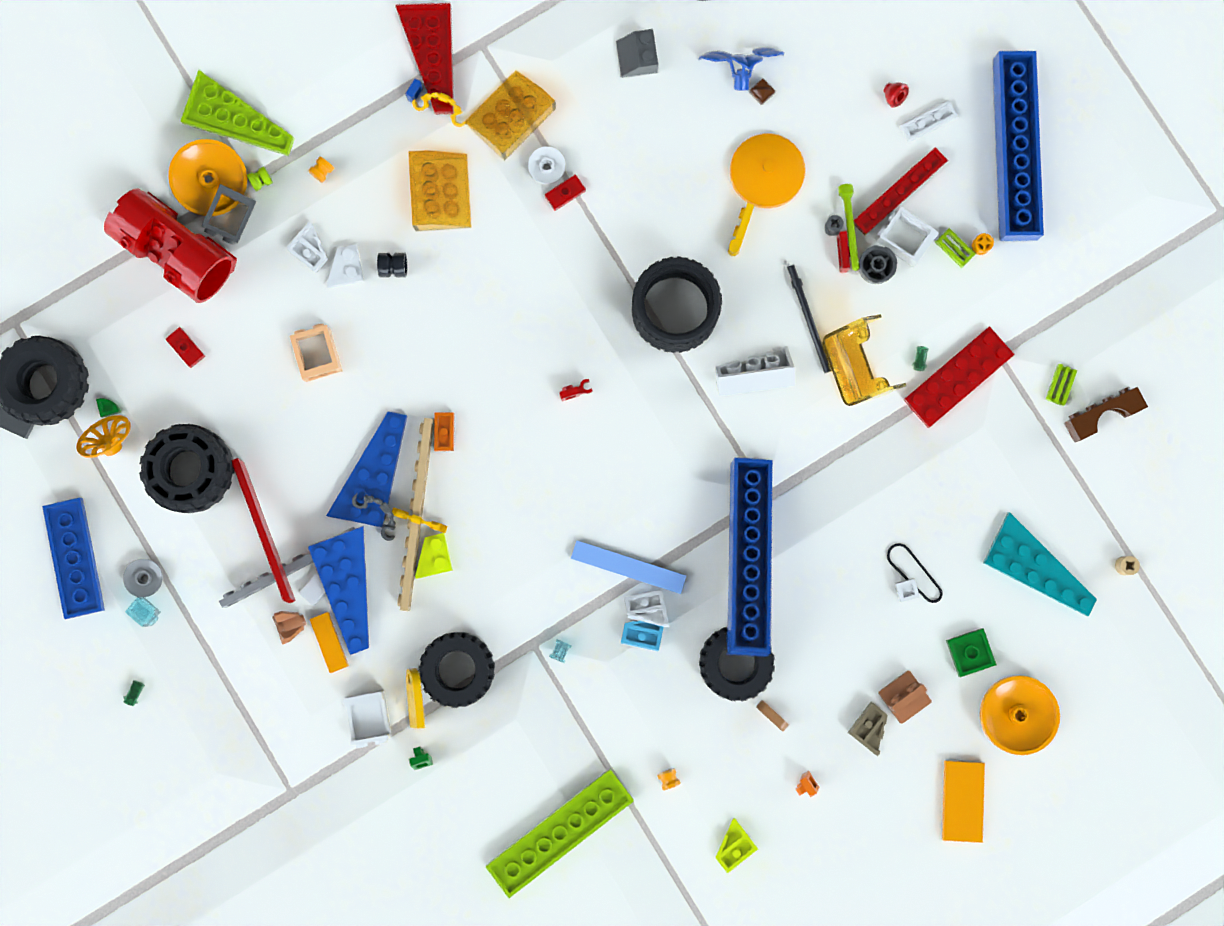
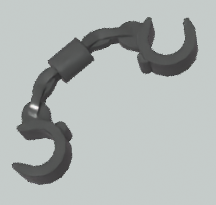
M356 493L352 498V503L356 508L366 509L368 503L375 502L380 505V509L385 514H388L390 521L387 525L383 524L381 536L386 541L393 540L395 538L394 535L389 536L385 533L387 529L395 530L396 528L394 514L390 511L391 508L386 502L383 503L381 499L367 494L364 496V503H359Z

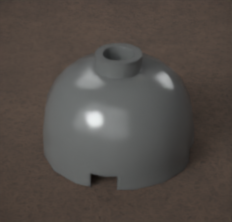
M874 245L862 253L858 270L866 282L882 284L889 281L896 273L897 258L895 253L888 247Z

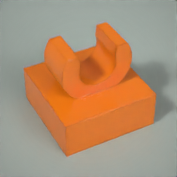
M807 771L802 774L799 780L801 783L797 785L795 790L799 796L807 792L812 797L817 794L820 787L811 773Z

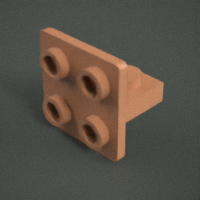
M906 671L878 692L900 724L909 720L932 702L926 694L928 690L924 684L919 683L911 671Z

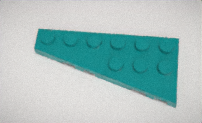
M1010 512L1007 513L983 564L1089 617L1097 599Z

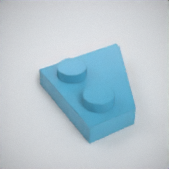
M643 621L625 623L621 644L659 651L664 627Z

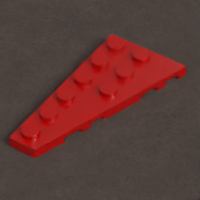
M451 3L395 5L427 93H443L454 99ZM431 97L430 101L435 114H454V106L449 102L438 100L439 97Z

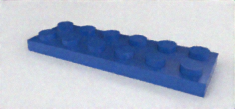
M80 497L42 506L64 620L105 611L83 498Z

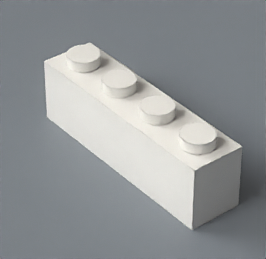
M788 346L781 347V351L777 352L773 350L767 351L764 356L756 357L753 355L743 362L736 360L715 367L719 396L795 386V366Z

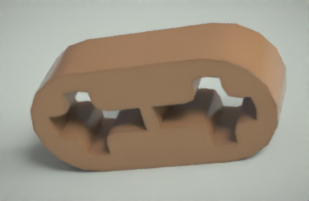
M763 700L757 704L756 708L784 732L789 724Z

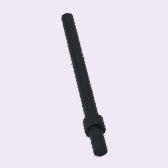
M790 265L787 268L792 280L790 282L791 286L796 291L824 374L829 373L831 368L802 288V279L798 277L795 265Z

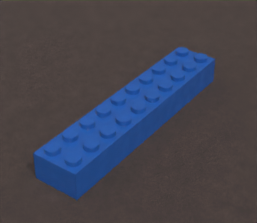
M999 51L993 58L999 241H1037L1044 236L1037 52Z
M734 457L730 464L727 654L768 656L771 653L773 460Z

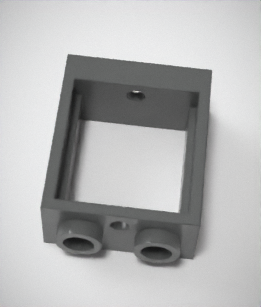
M220 184L202 223V227L205 228L204 232L214 237L218 234L223 237L222 240L231 245L234 242L238 244L257 201ZM221 195L248 207L236 236L209 224Z

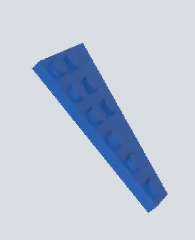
M387 412L328 511L327 517L377 527L383 526L386 514L380 509L379 504L372 502L368 503L366 509H359L353 505L352 498L357 493V501L364 503V496L367 494L381 499L387 505L389 504L407 415Z
M364 526L308 546L350 655L369 648Z

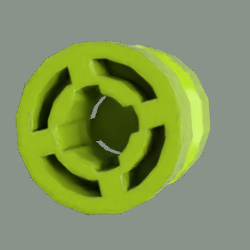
M264 166L259 168L256 173L251 172L247 174L256 192L261 190L262 186H268L273 183Z

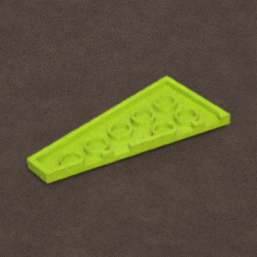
M198 69L180 120L182 124L289 156L295 140L292 135L268 120L264 115L254 110L250 105Z

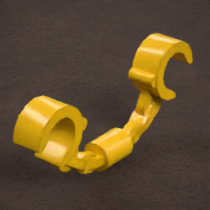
M435 92L422 95L423 107L417 105L416 99L412 100L414 109L423 111L430 106L428 101L431 97H439L438 100L445 103L449 102L454 106V114L450 118H452V123L456 127H462L467 123V120L463 123L457 122L456 116L462 114L463 111H461V107L456 104L455 100L446 94Z
M395 507L392 509L394 516L406 520L408 518L413 523L419 525L426 524L431 529L446 533L448 526L435 521H425L420 516L409 515L408 512Z

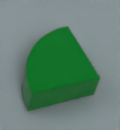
M104 398L96 399L100 417L104 418L121 413L120 408L113 401Z

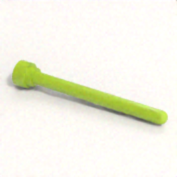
M842 184L838 187V193L844 202L852 269L857 271L859 269V259L851 204L854 190L852 184Z

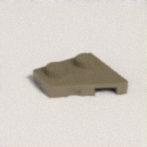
M870 702L847 733L873 754L879 756L880 741L884 736V726L887 722L888 714Z

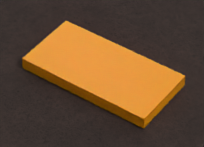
M944 760L943 841L983 843L985 763Z

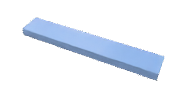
M578 540L571 556L573 560L681 594L686 580V575Z

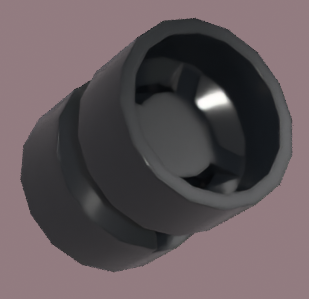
M378 253L377 270L379 278H390L392 274L395 277H407L406 253H394L393 256L390 253Z

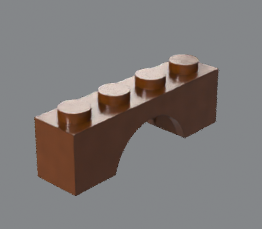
M1128 386L1118 391L1120 395L1116 397L1110 395L1102 399V404L1097 406L1094 403L1085 408L1086 412L1080 414L1078 411L1068 416L1070 420L1064 422L1074 443L1098 432V420L1105 411L1117 412L1125 418L1147 408L1148 405L1139 388L1130 389Z

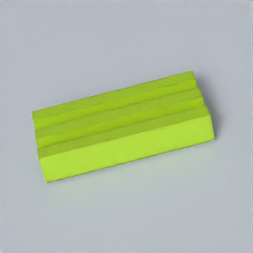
M950 228L935 241L961 268L976 255ZM949 235L969 256L967 257L946 236ZM951 249H953L964 261H962Z
M1058 364L1045 400L1065 406L1078 370H1072L1070 367ZM1062 370L1064 371L1063 376L1061 378L1055 398H1052L1054 389L1056 387L1059 375ZM1068 373H1070L1069 379H1068V381H1067L1065 390H1064V392H1063V395H1062V398H1061V401H1060V400H1059L1060 395H1061V393H1062V390H1063L1065 381H1066V379H1067Z

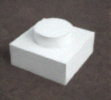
M914 578L895 583L901 603L920 598Z

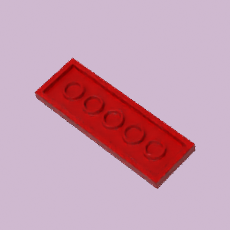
M989 326L903 400L925 426L930 428L1015 354Z

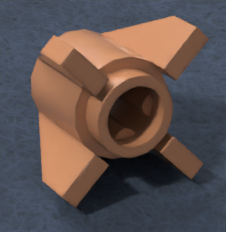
M280 611L272 616L282 645L290 642L301 631H304L303 626H306L303 614L299 615L298 612Z

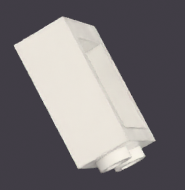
M901 207L898 212L894 210L888 218L891 221L887 227L883 225L877 235L880 237L877 242L883 247L891 249L896 256L914 267L939 232ZM898 219L925 236V239L913 256L886 238Z

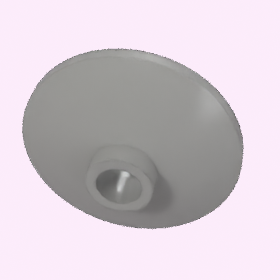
M149 559L133 561L127 566L123 575L126 590L133 596L141 598L155 594L161 587L163 580L160 567ZM144 575L148 576V580L146 582L143 581Z

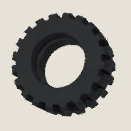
M727 627L711 634L700 651V673L705 684L719 697L730 701H747L749 698L757 697L761 691L764 692L767 684L771 683L772 673L775 672V657L772 651L768 656H754L755 667L747 679L739 682L730 681L722 675L718 665L722 651L727 648Z
M452 632L434 639L425 648V652L420 658L421 663L418 666L424 692L428 693L431 696L430 699L434 702L437 701L440 705L444 707L450 706L451 708L466 707L481 699L491 687L495 675V662H493V655L487 648V645L475 635L473 636L465 632ZM453 651H461L468 654L475 664L473 680L462 688H452L446 685L439 675V665L442 658Z

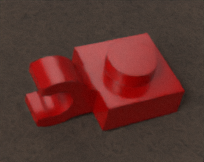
M589 379L582 380L578 387H573V385L563 387L562 391L559 392L561 401L576 398L582 394L592 393V388L586 390L583 387L584 384L590 382Z

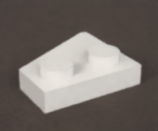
M310 221L286 247L290 253L315 273L328 260L315 227Z
M662 590L624 597L628 618L670 627Z

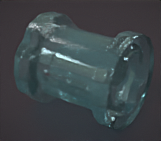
M556 639V646L549 657L565 664L566 654L572 645Z

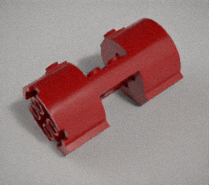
M139 188L128 191L116 201L119 205L113 213L109 212L105 219L104 232L137 258L148 257L152 262L164 269L163 278L196 303H203L212 298L235 270L237 258L210 237L191 232L177 221V212L150 192L146 193Z

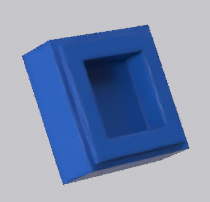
M416 78L405 93L407 100L411 103L412 100H417L423 90L421 81Z

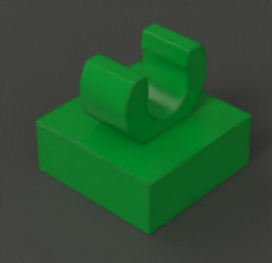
M421 746L413 748L415 757L410 758L409 763L414 770L433 765L432 757L428 753L424 754Z

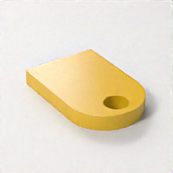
M417 668L407 669L406 691L410 728H425L420 676Z

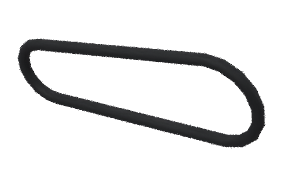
M901 543L892 545L887 552L889 563L906 580L909 579L890 559V551L894 547H904L938 588L940 596L936 600H930L919 588L918 592L930 603L939 602L943 595L942 589L912 551Z

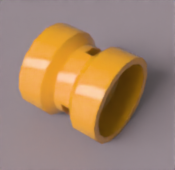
M319 156L316 160V165L311 166L308 172L323 183L326 180L327 173H331L334 167Z

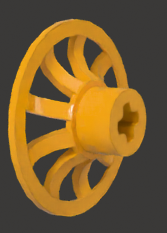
M113 415L97 421L87 428L78 439L76 444L77 452L86 458L98 457L103 454L106 456L117 454L122 449V442L130 432V421L127 417L121 415ZM114 420L109 431L108 421ZM120 421L125 422V423H123V424H120V425L117 427V424H118ZM102 424L104 435L95 428ZM126 428L124 434L119 433L121 429ZM91 432V433L94 434L98 439L90 438V437H86V436ZM86 442L92 443V444H87V445H85V446L82 448V444H83V443H86ZM93 448L91 454L85 453L86 450Z

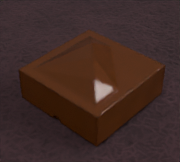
M764 78L749 90V93L761 106L776 92Z

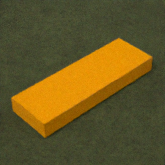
M326 612L311 618L310 622L329 673L348 667L349 664L330 613Z

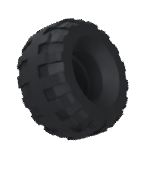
M37 335L27 339L21 338L15 341L11 348L7 347L1 353L3 356L0 359V404L3 406L2 409L17 420L33 425L58 424L61 420L69 419L74 415V411L77 408H81L84 403V395L88 393L89 384L87 383L89 373L83 363V358L71 346L51 337ZM44 365H52L57 374L56 386L48 396L36 399L30 390L31 377L38 368Z
M176 424L171 425L170 428L162 429L156 433V437L152 441H148L145 446L144 455L140 457L141 471L139 476L140 481L143 482L145 492L156 504L173 512L196 513L210 509L211 506L219 503L224 498L223 495L227 489H230L232 484L231 479L234 468L230 449L217 434L198 425ZM185 450L193 451L199 456L201 461L200 474L192 484L179 486L171 478V463L179 453Z

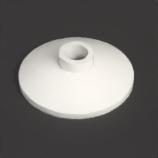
M541 147L535 150L529 158L528 170L537 182L543 184L554 183L565 172V159L561 152L555 148ZM549 165L551 168L549 170H545L544 166Z

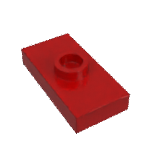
M575 174L544 194L554 211L586 192V189Z
M840 231L836 237L839 272L847 273L850 269V249L847 231Z
M181 327L165 339L189 368L195 366L205 357L203 352Z

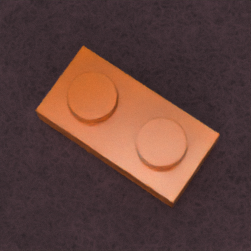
M454 412L434 413V451H454Z

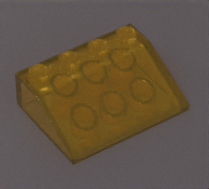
M515 70L467 119L466 125L505 161L556 109V101L540 86Z
M430 150L408 151L412 226L415 232L472 228L467 154Z

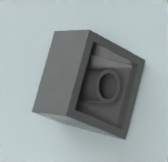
M653 29L634 31L616 41L621 78L658 73L659 64Z

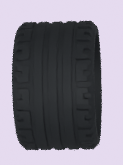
M677 256V258H663L662 261H656L648 266V269H645L639 276L632 296L631 312L636 330L640 332L639 335L644 341L649 342L652 347L675 353V351H679V353L690 351L691 348L694 349L701 345L713 332L722 309V293H720L717 279H714L713 273L707 267L702 266V263L681 256ZM669 278H680L692 282L700 289L707 303V315L698 327L686 333L675 334L659 329L652 323L645 310L644 300L650 289L660 281Z

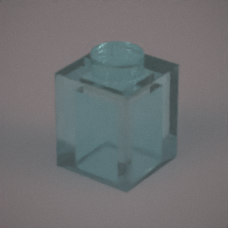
M137 597L125 613L141 627H149L158 621V615L161 611L145 597Z

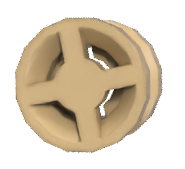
M1133 556L1120 557L1115 563V569L1120 575H1134L1140 568L1138 559Z

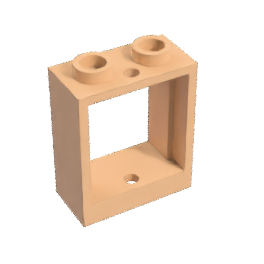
M317 324L313 326V329L307 331L305 329L297 330L294 332V335H290L302 380L308 382L342 372L333 336L327 325ZM324 333L332 362L306 370L298 341Z

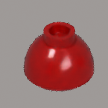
M902 82L886 84L883 92L885 93L888 105L895 108L905 101L909 93L907 84Z

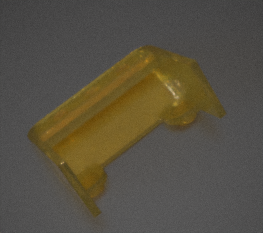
M881 314L862 317L825 335L822 343L841 398L847 406H854L907 386L906 382L890 386L888 380L884 377L874 379L862 343L870 338L868 324L882 318Z

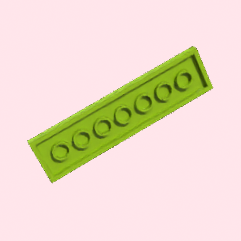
M610 768L485 867L509 899L634 802V799Z

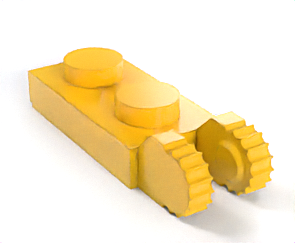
M747 203L746 208H741L738 218L742 220L740 226L736 225L733 236L736 238L731 240L728 254L731 257L738 255L754 209L753 204Z

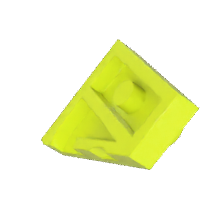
M445 533L425 537L415 578L419 579L453 571Z
M735 818L732 820L715 857L727 874L758 850L757 846Z

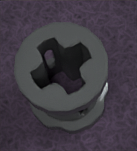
M832 215L828 218L824 225V231L827 235L836 236L839 234L844 226L842 217ZM835 223L837 227L835 226L834 228H832L831 224L833 225Z

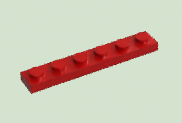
M936 147L933 148L854 219V225L866 236L946 164L948 159Z

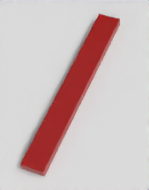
M236 458L232 460V465L283 601L289 604L296 601L247 468L242 460Z

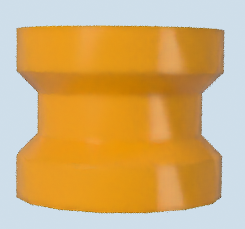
M982 233L972 241L971 248L977 255H984L992 249L994 240L991 235Z
M675 768L663 771L657 775L658 779L662 781L661 787L663 790H668L681 784L680 780L676 777Z

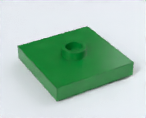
M984 628L946 640L958 677L960 678L997 665Z

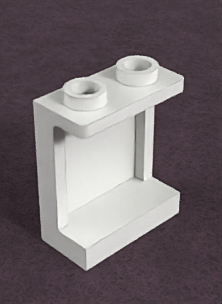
M384 690L343 698V706H346L351 735L350 746L356 745V748L366 747L368 742L375 741V745L387 743V739L391 738L392 735Z

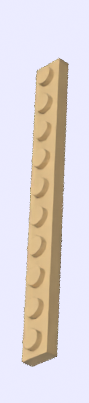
M424 418V423L421 422L420 424L422 440L418 442L417 453H420L419 461L416 460L415 462L417 479L413 480L412 491H415L414 499L411 498L410 510H413L412 515L420 517L423 515L434 420L430 418ZM408 519L407 524L410 534L405 540V548H408L407 556L403 557L402 567H405V573L401 575L400 587H403L402 595L399 594L397 603L401 611H410L421 530V524L413 523L410 519Z

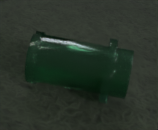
M917 346L915 362L912 363V366H914L913 369L916 371H925L929 348Z
M133 680L127 695L123 696V703L133 707L135 704H138L137 699L145 684Z

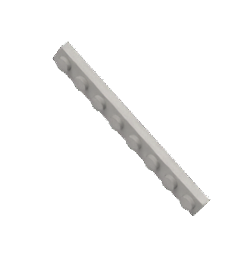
M355 527L347 529L344 533L355 529ZM310 553L305 556L300 554L292 559V563L288 565L283 563L282 565L286 576H289L313 563V559ZM266 572L258 576L256 582L251 583L249 581L241 585V589L234 593L232 590L224 594L223 599L218 601L221 608H228L275 583L273 573L269 574Z

